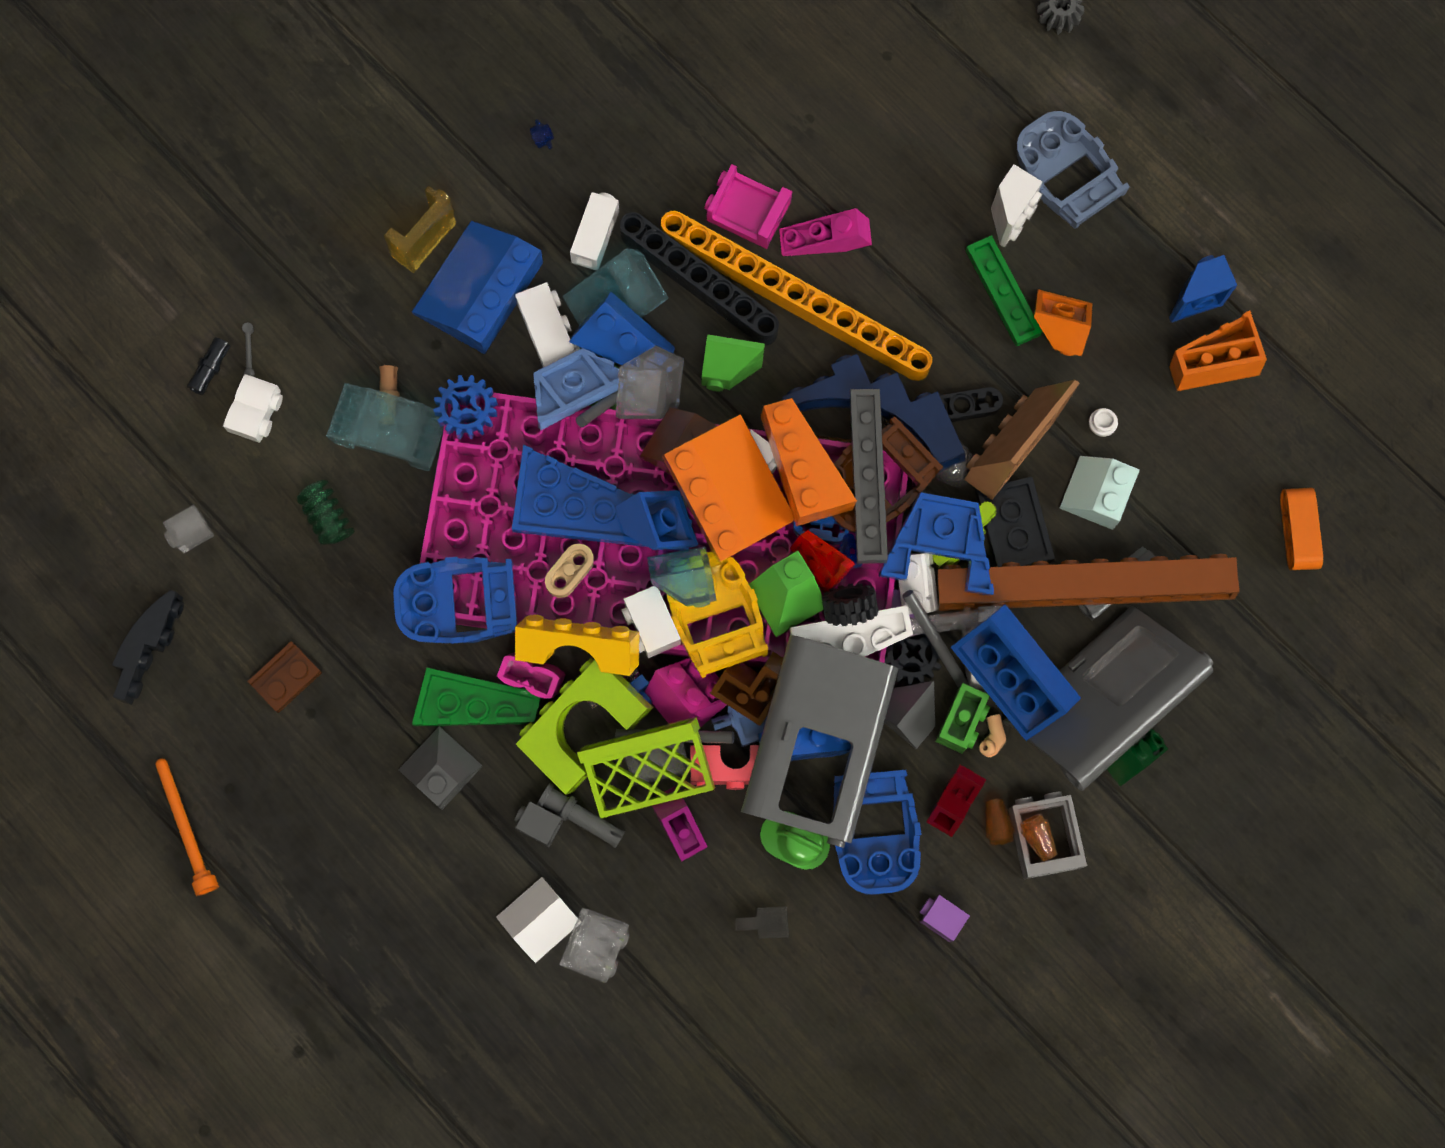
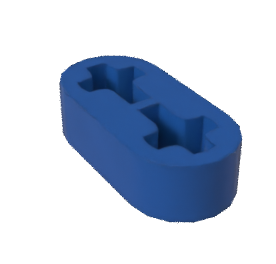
M832 517L810 522V525L820 528H810L809 531L830 545L843 543L849 534V531L840 525L839 529L844 531V533H839L838 537H832L831 531L823 530V528L830 529L833 528L834 524H838ZM794 521L793 531L799 537L804 533L803 527L796 526Z

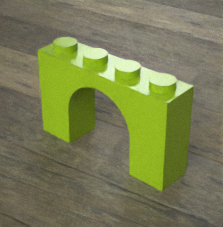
M592 658L586 661L579 669L582 674L575 681L569 680L560 689L559 692L562 695L555 702H548L540 710L539 714L541 717L535 724L530 722L521 730L519 735L522 738L516 743L565 795L573 793L588 777L584 763L580 764L578 755L569 747L564 736L566 716L576 704L582 701H592L601 705L626 730L634 729L654 708L622 675L601 672L597 662Z

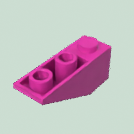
M856 208L779 229L783 256L847 252L872 245L869 218Z

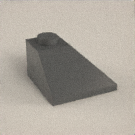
M439 726L398 770L443 810L483 766Z

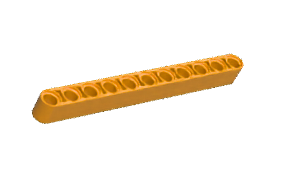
M669 211L663 215L661 230L712 269L911 380L921 381L928 375L932 364V356L925 348L678 211ZM674 224L680 227L677 231L667 229L668 226ZM695 238H701L705 242L701 245H695L691 241ZM724 251L729 256L721 259L715 256V254ZM743 265H749L753 268V270L750 272H743L740 270V267ZM772 278L778 283L774 286H769L764 283V280ZM791 292H798L802 295V297L798 300L791 299L788 296V294ZM820 305L826 308L827 311L816 313L813 307ZM840 319H846L851 323V325L848 327H842L837 323V321ZM871 333L876 339L867 341L862 337V334ZM890 346L897 347L900 350V354L892 355L886 348ZM914 360L922 361L925 367L917 369L911 362Z

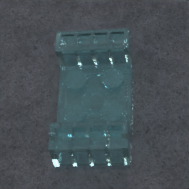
M344 383L326 437L333 443L350 449H354L356 445L406 460L411 467L430 471L444 426H439L437 420L440 417L435 416L434 408L371 388Z

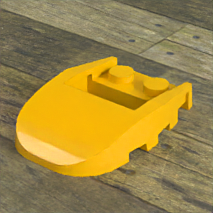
M707 552L683 560L672 568L666 579V593L670 605L671 618L681 638L682 645L702 678H705L707 674L756 657L768 656V645L765 644L763 622L757 603V596L754 589H751L745 579V573L733 557L730 556L721 562H717L713 552ZM740 606L744 607L750 626L694 644L687 624Z

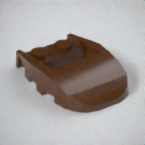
M895 416L890 419L889 425L882 429L883 450L910 477L916 486L893 506L885 499L886 523L911 506L918 494L923 492L943 468ZM850 444L842 451V455L834 465L854 495L852 446ZM854 508L852 511L831 516L842 528L855 533Z

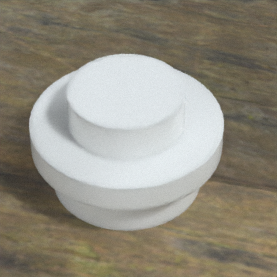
M1106 408L1095 410L1089 418L1091 431L1101 437L1111 435L1118 426L1117 416Z

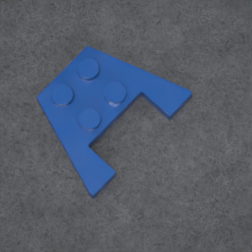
M919 493L888 553V561L883 563L878 576L902 581L907 580L911 551L968 561L965 592L988 596L993 595L994 588L989 575V559L986 558L984 547L985 537L979 503Z

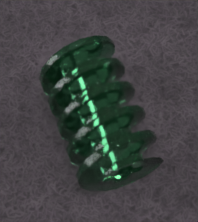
M320 480L310 484L299 493L296 499L299 505H303L302 511L305 515H308L307 521L310 525H313L312 530L316 535H319L318 541L322 545L338 543L347 539L355 532L354 528L344 529L350 522L348 518L339 520L344 510L343 508L335 510L333 508L339 503V500L337 498L328 499L334 493L333 489L323 490L329 483L328 480Z

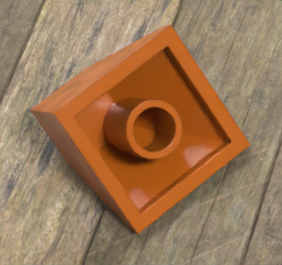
M1038 289L1034 318L1051 346L1066 356H1082L1091 329L1093 303Z

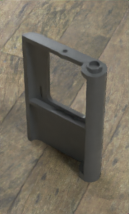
M790 635L741 812L828 837V844L842 848L845 847L846 842L852 844L899 668L811 639ZM803 727L847 740L851 744L834 812L829 823L788 813L779 808V801L797 735Z

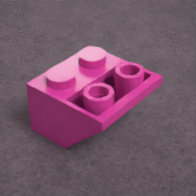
M691 658L656 670L645 690L653 705L669 724L697 717L699 726L702 727L727 705L710 694L719 680L716 673L707 674L705 678H702Z

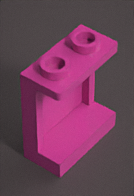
M731 164L728 172L723 171L717 182L719 188L716 194H710L704 208L707 210V221L767 249L791 204L792 191L782 187L780 192H777L739 174L737 166Z

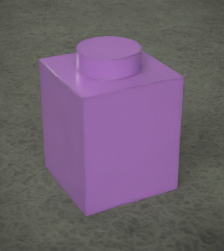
M938 895L934 900L929 897L919 912L924 915L920 922L948 942L955 940L970 915L941 895Z

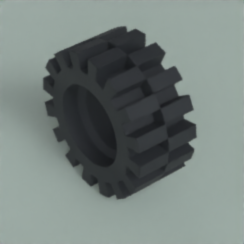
M859 583L856 586H853V584H848L846 587L840 585L838 589L831 588L822 595L824 617L828 624L833 623L834 626L852 624L854 626L858 622L863 624L867 620H873L874 616L878 615L876 591L870 585L863 586V584Z

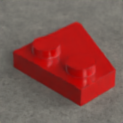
M809 530L802 533L790 547L793 553L796 551L800 552L823 592L835 588L855 565L850 558Z

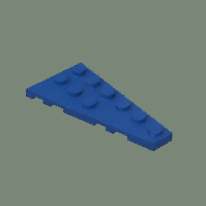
M523 444L512 532L647 547L624 534L615 507L635 494H629L618 489L613 484L577 468L569 467L558 462L557 459L538 453L533 448ZM688 547V548L669 549V550H679V551H688V552H689V547Z

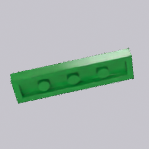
M992 235L967 246L965 251L1015 346L1017 347L1041 336L1043 331L1034 318L1032 310Z

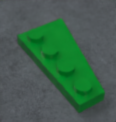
M426 668L412 725L529 724L530 722L535 724L542 698L524 689Z

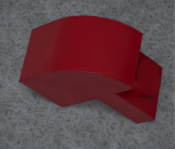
M960 764L942 791L926 823L953 837L986 779Z

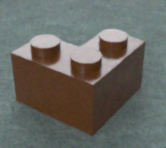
M773 651L759 673L744 663L727 667L710 694L761 726L769 712L783 657Z

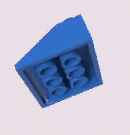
M471 221L418 301L412 314L485 355L517 305L515 294L527 289L542 266L541 250L514 235Z

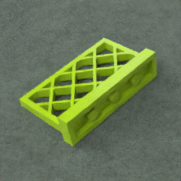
M697 717L586 745L577 752L580 764L584 763L600 818L715 789L698 732L700 726ZM693 740L696 753L692 760L676 752L681 742ZM676 744L673 749L667 747ZM659 748L670 754L663 767L648 759L652 750ZM647 751L645 757L639 754ZM632 756L641 761L635 775L620 766L624 757ZM673 757L689 765L682 778L666 770ZM697 757H698V760H699L700 765H698L697 763H695ZM619 759L616 764L611 760ZM604 763L613 769L607 782L596 776L593 765ZM645 764L660 772L654 785L638 777ZM691 768L703 774L704 785L694 786L685 781ZM616 772L631 779L625 792L610 784ZM663 775L679 783L674 792L667 794L657 788ZM635 782L650 790L645 800L639 801L628 795ZM681 786H684V787L687 788V789H684V790H680ZM607 789L622 797L617 807L606 809L603 796ZM653 793L659 795L657 797L651 798ZM625 800L630 802L629 804L623 805Z

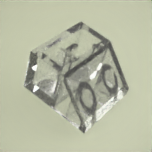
M655 346L620 366L618 372V394L616 397V417L619 419H662L669 408L678 409L684 358Z
M582 908L559 965L592 979L607 983L608 978H612L618 966L616 957L619 950L623 949L627 944L629 924Z

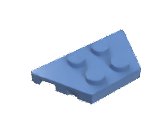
M584 348L534 372L539 428L543 430L636 382V373L630 369L627 372L614 367L613 361L597 357L595 353Z

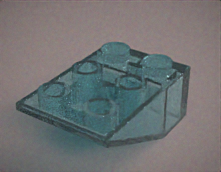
M630 248L623 250L562 296L579 326L610 292L615 294L640 317L647 315L669 299L643 253Z

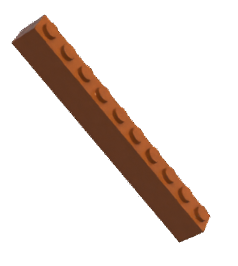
M1214 554L1206 559H1198L1196 555H1186L1180 557V560H1168V557L1165 556L1152 557L1150 561H1138L1137 558L1133 557L1123 558L1120 562L1094 559L1090 563L1079 564L1077 560H1065L1057 565H1049L1047 561H1037L1031 563V566H1020L1019 563L1008 562L1002 564V567H990L989 575L994 588V594L991 596L965 592L968 568H961L959 565H946L943 569H938L937 572L939 611L975 610L980 606H1003L1004 604L1008 605V608L1232 600L1239 593L1236 557L1228 558L1226 554Z

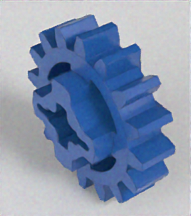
M458 375L457 383L448 379L449 387L447 389L439 387L442 397H434L435 404L440 406L433 409L435 416L440 417L437 420L439 426L446 425L445 430L449 435L455 430L458 439H461L464 433H468L469 438L473 439L474 431H478L483 435V426L492 427L493 423L490 417H497L498 414L497 410L492 408L498 405L497 399L492 397L494 394L491 387L485 389L486 383L483 379L475 383L473 375H470L468 381H464L462 375ZM481 397L485 401L484 411L481 410V407L478 406L481 402ZM448 403H449V404L451 405V407L453 408V410H452L451 413H450V414H451L450 417L447 415V404H448ZM469 404L471 405L470 409L464 408L463 410H461L460 405H464L466 407Z

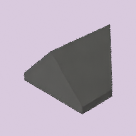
M934 681L893 688L884 724L915 749L920 746L935 728Z

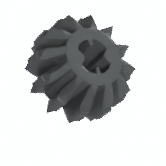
M1082 0L1039 1L1040 4L1037 7V14L1040 15L1039 24H1047V32L1054 28L1057 35L1062 32V29L1069 33L1074 26L1077 27L1080 24L1081 16L1084 13V6L1081 5Z

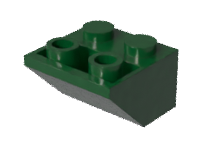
M1151 728L1107 770L1121 787L1166 752L1168 748L1160 734Z

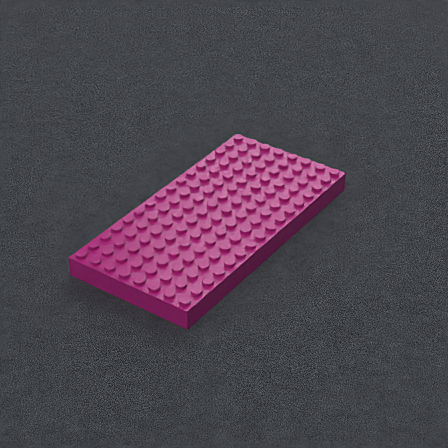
M494 393L492 397L497 399L498 405L492 408L496 409L498 414L497 417H490L493 423L492 427L483 426V435L478 431H474L473 439L469 438L468 433H464L462 438L458 439L455 430L449 435L445 430L446 425L444 426L420 564L445 560V557L456 556L464 559H474V557L488 558L489 562L506 563L505 559H512L517 624L526 616L541 615L544 619L548 620L566 618L570 619L572 623L596 622L602 627L626 626L630 630L636 631L633 624L627 625L621 609L625 608L624 598L655 585L658 586L670 616H672L666 593V579L669 572L683 560L712 552L689 507L686 510L689 519L692 520V528L698 542L697 546L689 547V552L669 549L653 550L642 546L512 532L523 444L533 448L538 453L553 457L558 462L569 467L577 468L613 484L618 489L629 494L679 490L672 475L640 457L664 417L608 409L586 426L580 427L576 423V418L592 407L587 406L540 430L535 398ZM481 397V402L478 406L481 407V410L484 411L485 401ZM448 403L447 415L450 417L453 408ZM469 404L467 407L460 405L461 410L464 408L470 409L471 405ZM752 429L754 432H756L758 435H760L762 438L768 441L765 431ZM818 439L833 464L842 455V451L851 444ZM883 450L885 499L893 506L906 495L908 475ZM776 468L772 475L789 505L778 469ZM903 512L886 523L887 553H889L902 527ZM794 521L731 556L741 566L748 584L772 565L793 554L790 547L798 538L793 531ZM810 523L799 525L803 527V532H806L810 528H820L817 526L810 525ZM834 524L833 528L830 529L823 528V530L831 531L832 537H838L839 533H844V531L839 529L838 524ZM849 532L847 539L843 543L831 545L855 563L835 589H838L840 585L846 587L848 584H853V586H856L858 583L863 584V586L870 585L876 591L878 611L891 608L895 579L878 576L883 563L857 564L855 533ZM584 544L588 546L594 557L592 569L569 596L564 598L552 596L547 591L545 585V577L548 571L571 545ZM581 556L574 559L576 565H582L585 561ZM482 572L453 575L456 624L487 629ZM563 579L555 582V586L558 588L566 585V581ZM818 585V587H819V589H820V591H821V594L824 595L823 590H822V589L820 588V586ZM740 606L687 624L694 644L750 626L744 607ZM824 610L797 626L825 621ZM761 612L765 644L768 645V656H759L742 662L747 666L757 668L764 666L773 651L784 658L790 636L789 630L776 638ZM682 643L660 653L690 658ZM886 648L865 657L884 663Z

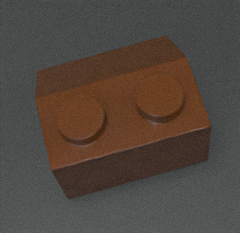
M669 408L640 457L671 475L662 455L717 427V425L696 413Z

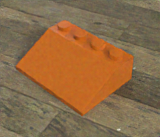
M741 414L662 455L717 562L725 560L794 521L791 509Z

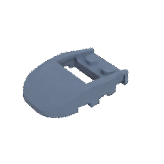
M1053 111L1044 114L1022 130L1017 141V158L1024 171L1042 181L1039 192L1042 193L1041 200L1076 229L1081 223L1114 200L1124 196L1130 186L1128 183L1123 185L1116 174L1118 166L1113 158L1110 160L1103 149L1104 144L1098 136L1096 138L1091 136L1085 130L1086 126L1070 113ZM1086 155L1101 174L1064 200L1060 201L1057 197L1055 198L1044 184Z

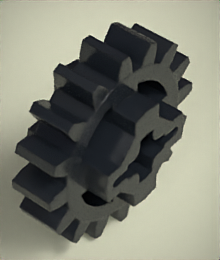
M916 621L911 626L913 632L911 636H917L921 639L914 640L907 637L894 643L899 650V657L896 660L893 658L894 644L886 647L884 663L899 668L896 682L899 683L904 678L906 679L907 686L911 685L915 679L918 684L924 683V676L932 680L934 678L932 669L939 671L942 667L936 662L941 660L924 631L918 629ZM927 648H930L931 651L930 663H928L925 657ZM915 649L918 652L916 658L914 656L910 658L906 656L908 650L913 651ZM914 668L917 672H907L903 669Z

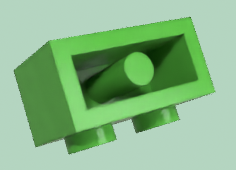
M962 683L955 694L935 742L961 754L967 747L972 749L979 735L975 731L979 721L984 722L990 706L986 704L989 695Z

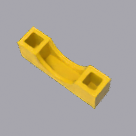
M529 615L515 626V660L544 664L554 654L556 648L569 645L587 651L595 659L601 672L630 676L639 665L640 631H632L626 626L609 628L602 627L596 622L579 624L572 623L570 619L566 618L548 620L544 619L541 615Z

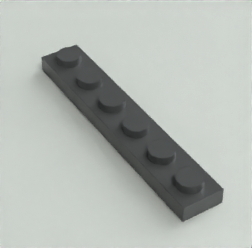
M850 389L853 492L857 500L854 506L857 564L887 563L880 389Z

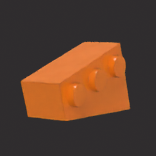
M1251 311L1242 314V317L1235 321L1227 322L1207 336L1205 334L1175 351L1169 368L1177 391L1260 375L1267 358Z

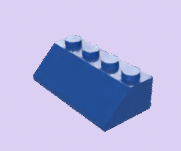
M1006 604L951 646V649L1025 741L1065 715L1081 699Z

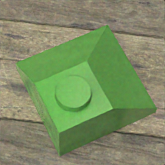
M707 335L702 385L712 391L730 390L762 368L765 344Z
M799 551L775 563L749 584L757 596L759 610L776 638L789 631L790 627H795L823 611L821 591L814 575Z

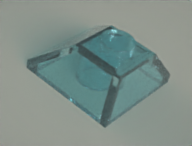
M706 546L647 557L651 584L685 606L704 607L709 605L710 602L717 601Z

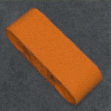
M1314 488L1282 489L1280 505L1288 568L1290 571L1321 569L1323 565V548L1316 492Z

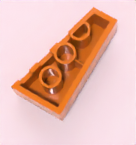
M790 398L763 406L761 420L796 526L852 511L857 502L856 498L794 400Z

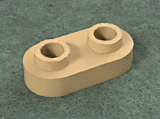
M584 544L571 545L548 571L545 577V585L547 591L552 596L557 598L569 596L592 569L594 557L588 546ZM581 556L585 561L582 565H576L574 559ZM559 579L566 581V585L562 588L555 586V582Z

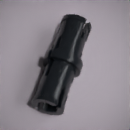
M214 337L204 357L198 360L197 364L199 366L187 384V388H190L196 394L204 395L214 375H218L220 371L219 366L231 347L226 341Z

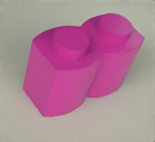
M515 653L504 656L497 677L507 685L525 687L528 692L537 697L552 698L559 694L565 673L551 664L516 661Z

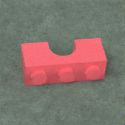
M690 745V760H692L696 753L694 745ZM703 745L714 785H726V789L741 790L744 789V785L749 784L759 745H750L749 761L744 767L739 769L729 768L722 762L720 745ZM697 757L695 763H697L698 765H700L699 760H698V757ZM691 768V784L697 786L704 785L703 774Z

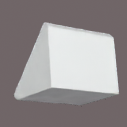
M543 877L496 917L535 963L581 923Z

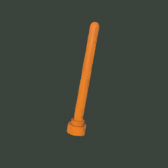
M160 758L156 761L155 765L195 874L192 887L196 896L204 895L216 890L219 885L216 876L211 875L210 870H206L168 762Z

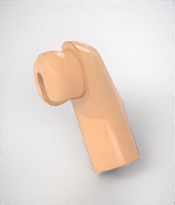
M1000 714L986 718L990 733L979 745L980 753L986 757L997 755L1006 743V734Z

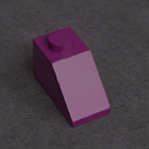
M672 787L671 789L665 791V793L669 794L674 792L676 787ZM683 798L652 805L681 862L707 848L706 842Z

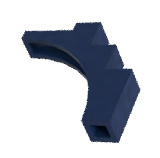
M858 354L853 356L845 355L838 358L831 365L834 376L820 377L812 385L805 388H794L786 396L782 397L783 400L792 398L800 412L811 409L828 407L850 408V389H880L881 416L888 420L895 416L943 466L939 472L966 461L965 451L938 391L932 394L930 392L923 393L917 396L915 401L910 402L898 373L892 375L889 373L883 374L876 378L875 382L870 383Z

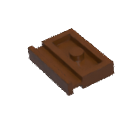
M291 641L247 682L279 713L322 672Z

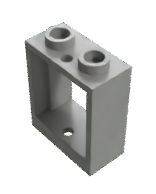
M1061 791L1045 794V800L1033 802L1032 797L1015 800L1016 805L1008 809L1023 879L1081 869L1087 866L1071 795L1062 796ZM1060 807L1071 857L1031 864L1020 814Z

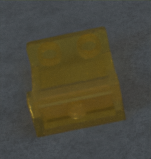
M430 186L425 189L430 208L410 232L404 237L391 227L384 235L391 256L412 273L420 267L456 225L450 197L442 190L437 189L435 191Z

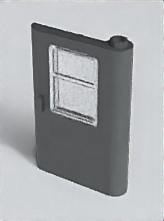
M1131 606L1059 670L1081 699L1065 715L1028 739V741L1059 765L1071 784L1078 790L1083 791L1214 672L1212 668L1214 663L1205 652H1197L1139 609ZM1006 717V718L1003 720V723H1004L1006 726L1010 725L1012 728H1014V729L1017 731V729L1012 725V723H1011V722L1008 720V718Z

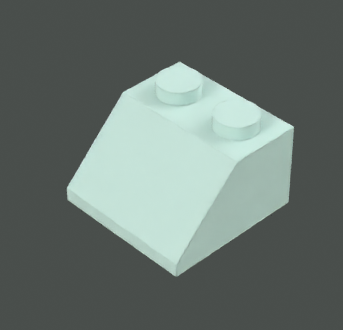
M1080 456L1059 508L1113 530L1120 522L1140 469L1115 459Z

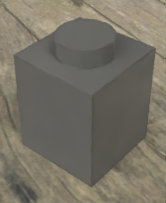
M529 802L527 807L522 805L514 822L518 823L516 826L517 831L550 847L563 820L561 817Z

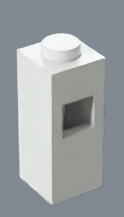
M591 193L570 251L571 263L596 271L599 270L619 214V201L608 193Z

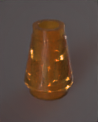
M1003 799L987 801L986 838L989 839L990 845H1003L1014 841L1013 834H1015V830Z
M1042 814L1034 815L1020 823L1022 828L1020 833L1040 857L1041 861L1051 859L1058 854L1048 819H1044Z

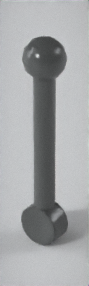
M247 322L242 325L246 344V369L243 375L246 374L254 377L255 372L252 369L251 334L254 332V327L251 323Z

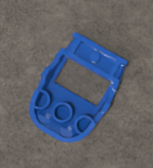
M457 556L445 557L443 561L425 562L406 569L398 577L393 592L395 619L399 629L403 634L415 641L451 644L476 643L515 632L517 612L512 559H505L506 563L489 562L488 558L474 557V559L458 558ZM482 572L487 630L457 632L453 575Z
M906 770L871 773L862 805L901 802L905 834L853 839L852 844L846 842L844 848L835 846L843 877L858 892L871 895L898 892L909 887L918 875L921 852L919 851L921 827L916 815L913 794L909 793L905 780L907 776ZM835 776L833 812L843 776Z

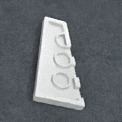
M907 605L879 610L878 615L874 616L873 620H867L863 624L858 622L854 626L852 624L834 626L833 623L828 624L827 621H821L789 628L790 635L811 639L864 657L913 635Z

